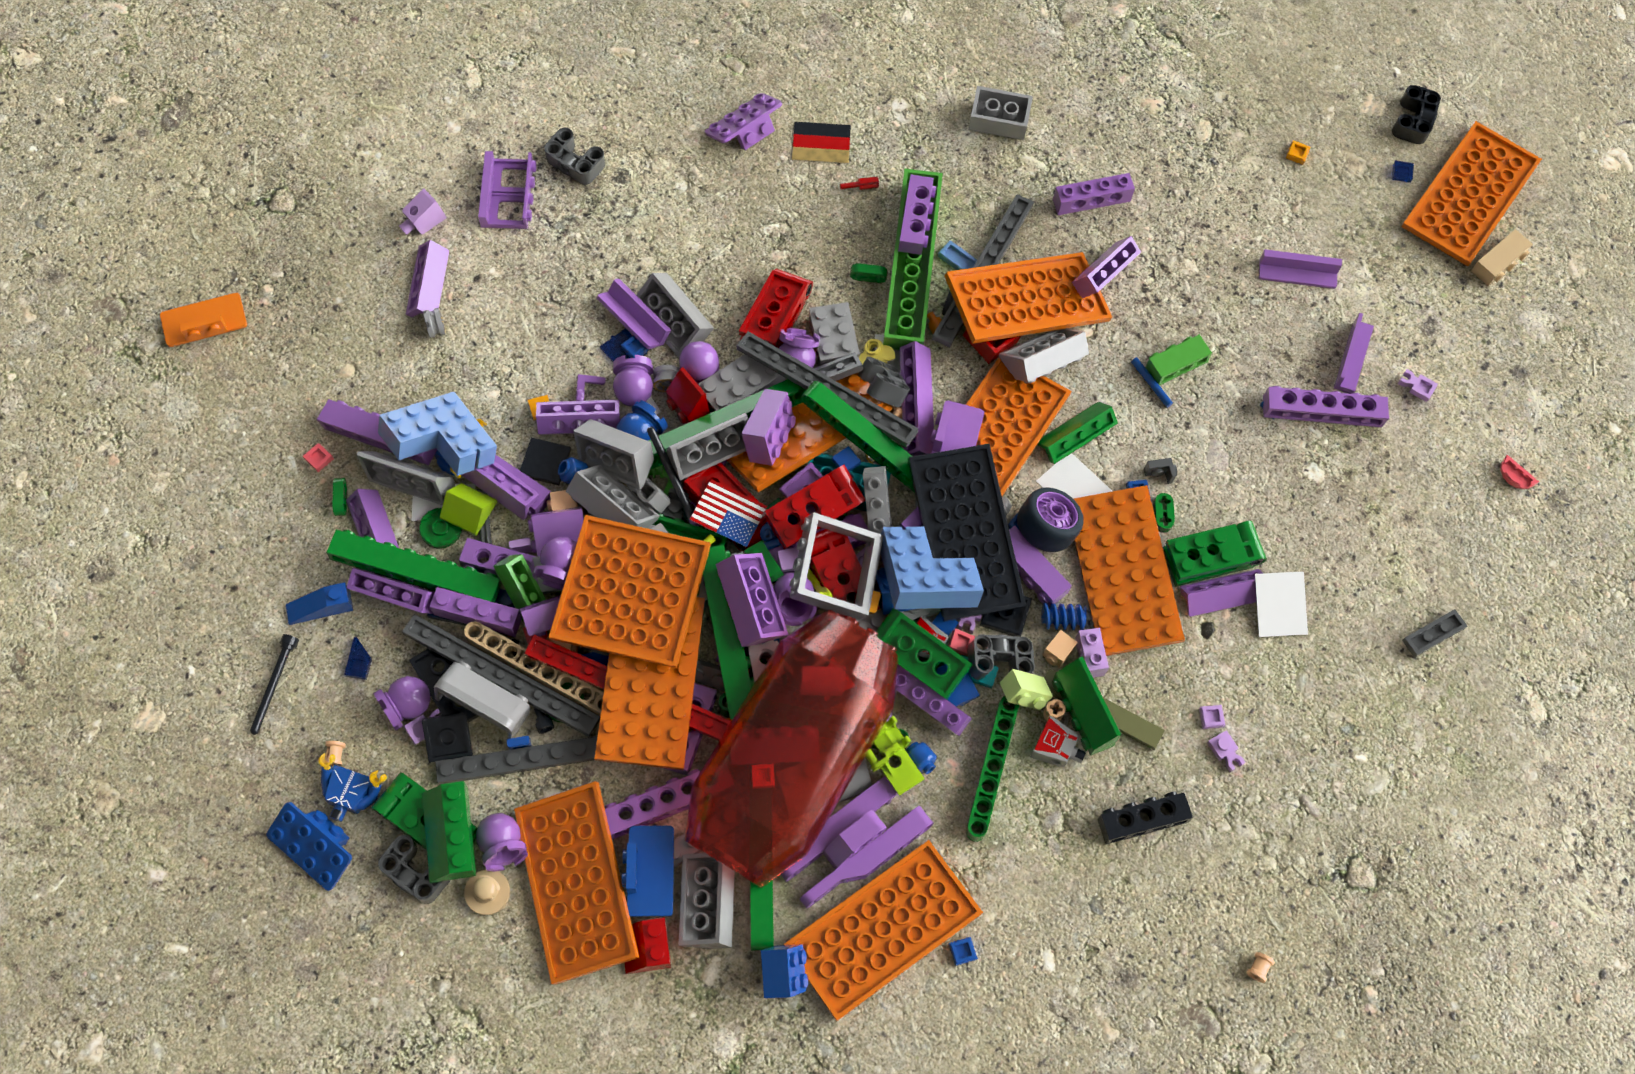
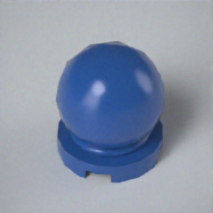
M641 400L631 407L633 413H628L621 418L616 426L618 430L648 441L651 440L647 433L648 427H654L657 434L661 435L668 428V423L664 417L660 419L654 413L656 409Z

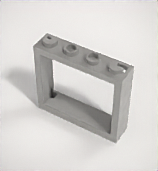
M813 512L805 518L804 524L801 525L803 533L797 544L799 553L798 558L795 559L793 564L795 572L789 584L791 586L789 598L861 620L869 615L884 535ZM817 526L866 542L855 604L805 589Z

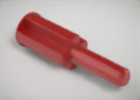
M878 176L859 178L858 182L841 183L840 189L858 187L859 190L879 188Z

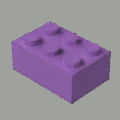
M764 389L741 433L750 462L773 466L776 458L780 456L781 448L786 443L788 434L796 421L795 416H793L792 403L789 400L788 392Z

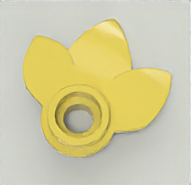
M870 339L866 342L864 352L860 354L859 360L862 365L867 357L887 363V361L894 360L896 355L892 347L883 345L878 339Z

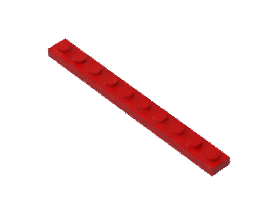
M533 635L524 653L525 656L604 690L607 666L540 636ZM692 704L689 728L725 743L734 722Z

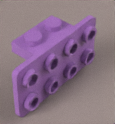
M757 94L749 102L741 104L734 112L726 114L723 119L711 124L705 130V134L721 143H726L737 136L741 148L747 150L775 131L769 114L780 108L782 103L780 100L767 94Z
M945 401L942 413H937L935 425L939 426L937 430L933 429L930 441L934 442L931 453L976 446L984 411L972 406Z

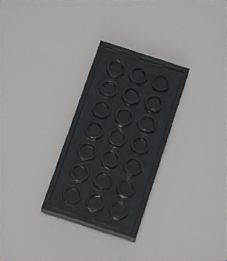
M990 443L909 457L908 464L922 526L925 528L932 557L974 558L984 590L978 607L940 608L943 622L1025 607L1026 602Z

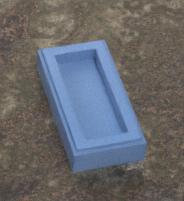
M949 241L938 253L940 259L956 270L973 268L977 262L976 258L952 241Z

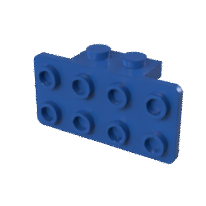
M292 802L285 803L266 833L267 838L327 891L335 887L352 860L351 854L342 847L346 845L350 837L344 833L341 827L331 822L325 813L319 810L304 814Z
M670 825L631 826L629 828L627 850H623L622 856L623 864H627L626 873H622V887H626L628 893L627 907L630 917H669L673 914L674 828Z

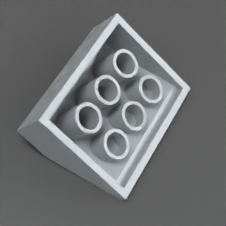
M358 451L357 457L370 482L443 505L446 491L455 487L453 477L444 471L437 472L426 465L418 466L405 458L398 460L387 452Z

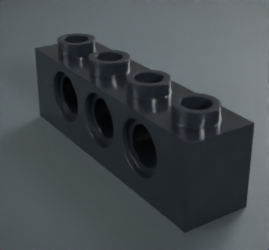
M1174 791L1165 794V798L1158 800L1156 797L1145 799L1143 804L1136 805L1133 802L1124 805L1123 809L1115 811V808H1110L1102 811L1097 821L1105 845L1189 823L1193 815L1185 793L1177 794ZM1160 807H1166L1170 815H1164ZM1139 813H1146L1149 816V821L1142 820ZM1119 818H1125L1128 821V826H1122L1119 823Z

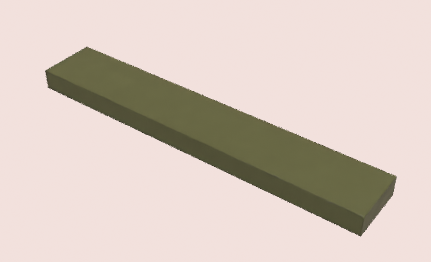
M1049 669L1045 676L1046 683L1053 697L1062 701L1063 698L1060 692L1057 693L1052 684L1056 672ZM1104 698L1119 731L1155 750L1165 730Z

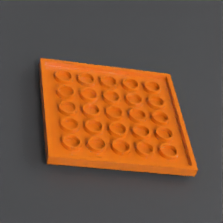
M585 515L550 630L549 639L677 669L710 551V542Z

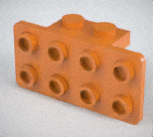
M239 293L220 296L160 313L165 341L168 347L247 327L246 316Z

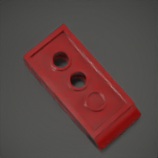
M777 268L772 270L739 329L740 340L749 331L779 349V346L784 343L779 339L780 331L783 329L787 332V328H792L805 305V300L811 294L813 281Z
M721 462L691 475L684 481L685 487L683 489L686 493H689V499L696 506L711 479L758 501ZM762 516L747 547L733 541L738 550L744 553V550L762 540L760 530L767 522L764 516Z
M842 465L767 509L762 515L785 550L797 543L802 537L803 530H801V525L804 524L805 518L810 515L806 511V505H812L815 508V513L837 519L865 502L866 499L846 466ZM788 516H795L797 524H790L787 519Z
M828 529L817 532L809 564L813 574L820 582L821 587L829 589L833 598L847 602L846 596L850 594L853 596V604H855L862 567L848 536ZM838 575L844 576L846 580L845 585H841L838 582ZM830 611L837 627L856 620L855 618Z

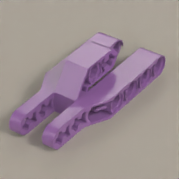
M886 776L882 777L827 819L814 844L779 871V874L787 882L822 855L834 867L835 870L800 898V901L806 908L814 905L841 883L867 878L934 824L924 810L918 806L886 830L887 827L875 812L883 805L890 804L891 800L898 795Z

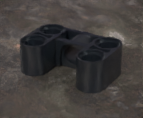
M1417 85L1408 86L1400 100V104L1404 109L1415 112V116L1401 114L1392 128V134L1398 139L1420 145L1425 143L1437 118V111L1441 100L1440 94Z

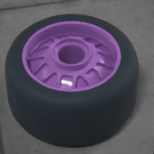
M1049 487L1040 488L1032 492L1020 507L1017 515L1018 528L1023 537L1034 547L1046 552H1059L1068 548L1081 532L1084 520L1079 505L1071 496L1061 490Z

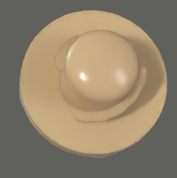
M480 870L476 872V876L470 877L465 885V901L471 910L478 914H495L506 907L510 897L509 882L499 871Z

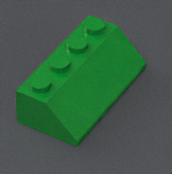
M1083 656L1079 657L1057 671L1052 684L1057 693L1060 692L1063 698L1062 702L1066 707V712H1069L1072 717L1071 723L1076 732L1079 731L1081 735L1082 747L1085 751L1088 750L1090 756L1113 747L1121 733Z
M464 781L440 784L422 793L429 882L435 883L476 876L467 785Z

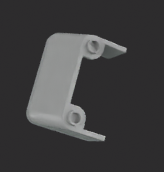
M459 661V663L453 662L434 686L435 700L440 701L444 695L508 732L507 739L514 738L529 715L530 706L527 704L528 699L520 694L515 696L470 670L471 667L463 661Z

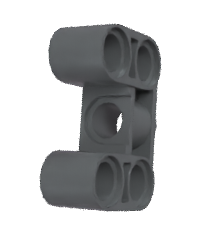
M566 127L560 128L545 145L547 162L580 184H590L605 168L606 163L603 149L593 146L583 156H578L572 152L575 148L573 131Z
M867 357L862 365L863 371L858 373L862 380L871 383L867 393L877 400L895 407H901L910 388L901 376L900 371L890 364Z
M981 634L976 636L967 648L968 661L972 663L969 674L977 680L985 678L992 671L994 661L1008 662L1009 672L1012 669L1021 671L1019 669V666H1021L1026 673L1032 674L1035 668L1033 644L1027 637ZM977 644L981 645L983 650H980ZM1017 646L1021 647L1023 652L1019 651ZM978 664L984 667V671L978 667Z
M407 835L398 836L380 857L378 862L379 869L394 884L421 903L430 904L434 902L451 880L430 883L428 869L424 874L414 870L409 863L417 853V845ZM404 843L411 844L408 851H400ZM388 862H396L392 870H386ZM425 887H430L429 895L421 897V890Z

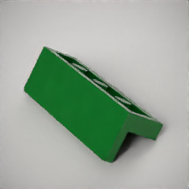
M1097 402L1043 436L1037 445L1044 448L1049 461L1056 464L1117 425L1118 421L1114 410L1110 405Z

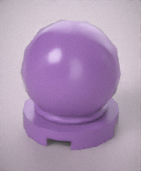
M787 328V332L781 329L779 339L784 343L779 346V349L813 368L816 362L813 348L819 346L820 336L816 333L813 336L807 335V330Z
M703 341L691 342L682 350L679 357L680 369L684 367L696 383L699 384L719 371V356L710 344Z
M625 355L616 358L613 361V373L616 375L613 382V390L616 398L627 406H633L637 401L640 402L641 400L646 402L651 397L653 382L650 377L653 374L652 360L641 355H635V358L625 359Z
M556 537L549 540L541 550L540 562L542 565L535 567L532 574L533 578L538 579L539 577L543 579L542 584L554 589L563 590L577 543L569 537Z
M786 573L778 578L773 589L784 623L789 626H800L810 617L811 619L814 617L816 606L789 598L791 592L789 584L794 577V573ZM807 578L805 589L814 591L812 583Z
M410 676L394 681L390 685L388 692L383 693L379 689L373 693L395 730L403 727L401 723L403 719L412 720L420 717L428 709L431 700L430 691L425 682Z
M503 813L491 814L480 822L476 830V843L484 853L482 855V862L487 871L505 870V865L514 862L516 866L528 856L526 844L520 841V827L513 817Z

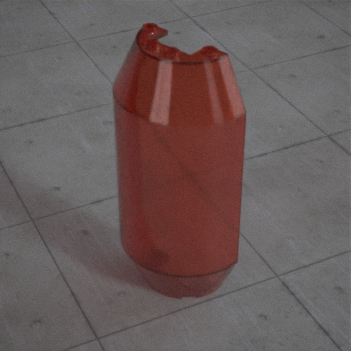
M832 610L823 612L782 639L691 786L684 841L734 870L760 888L806 857L893 711L898 666L897 649L878 638L879 634L873 629L867 628L865 630L859 626V622L854 618L848 616L845 619Z

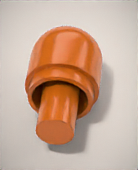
M932 311L927 314V318L930 321L928 323L929 328L934 334L942 319L936 317Z

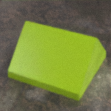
M461 483L446 491L440 519L477 536L498 501Z

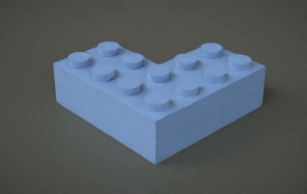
M455 392L379 415L378 434L398 460L437 448L457 476L473 471L475 461L477 469L493 464L495 461L497 445Z
M924 526L905 527V530H902V527H883L881 535L884 536L880 553L895 609L978 607L984 590L974 558H933Z

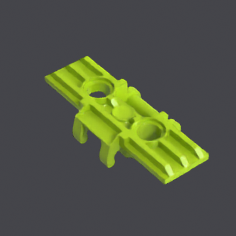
M866 692L840 708L857 733L851 738L852 742H856L872 766L871 770L873 772L878 769L882 770L899 796L925 780L905 750L911 743L908 735L903 737L896 727L898 721L895 716L890 717L886 722ZM871 720L875 722L876 727L873 729L864 728V723ZM870 737L883 756V759L879 761L864 738ZM893 756L898 757L901 760V765L897 768L891 767L888 763L889 758Z

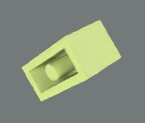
M1012 669L1000 682L1009 703L1041 710L1053 697L1045 678Z

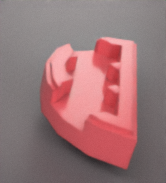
M1506 455L1501 462L1500 470L1502 476L1511 486L1519 489H1529L1539 482L1510 456Z

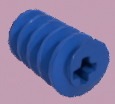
M1047 603L1042 604L1041 623L1046 625L1047 630L1050 629L1051 624H1054L1055 630H1058L1060 624H1062L1064 630H1067L1068 624L1071 625L1072 631H1075L1077 625H1079L1080 630H1084L1087 617L1086 605H1084L1082 610L1080 604H1077L1075 608H1073L1072 604H1068L1066 609L1064 604H1059L1058 608L1055 603H1051L1049 608Z

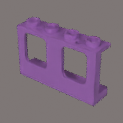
M485 151L478 214L481 228L528 229V221H532V210H529L530 205H533L531 188H535V177L532 176L533 172H536V160H533L531 152H528L527 160L495 159L493 151ZM504 169L527 170L525 187H502V171ZM523 202V220H499V203Z

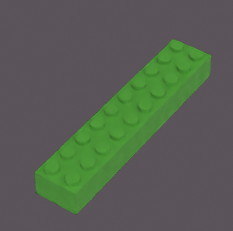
M904 169L883 345L890 346L893 350L900 351V347L913 341L924 345L943 173ZM910 174L934 178L933 186H936L935 198H930V202L934 203L933 211L927 217V219H931L930 230H925V235L928 236L927 248L923 247L922 255L898 251Z

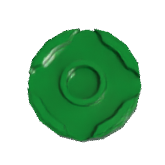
M442 508L428 511L422 517L419 527L423 541L428 546L436 549L452 546L462 533L461 528L440 519Z

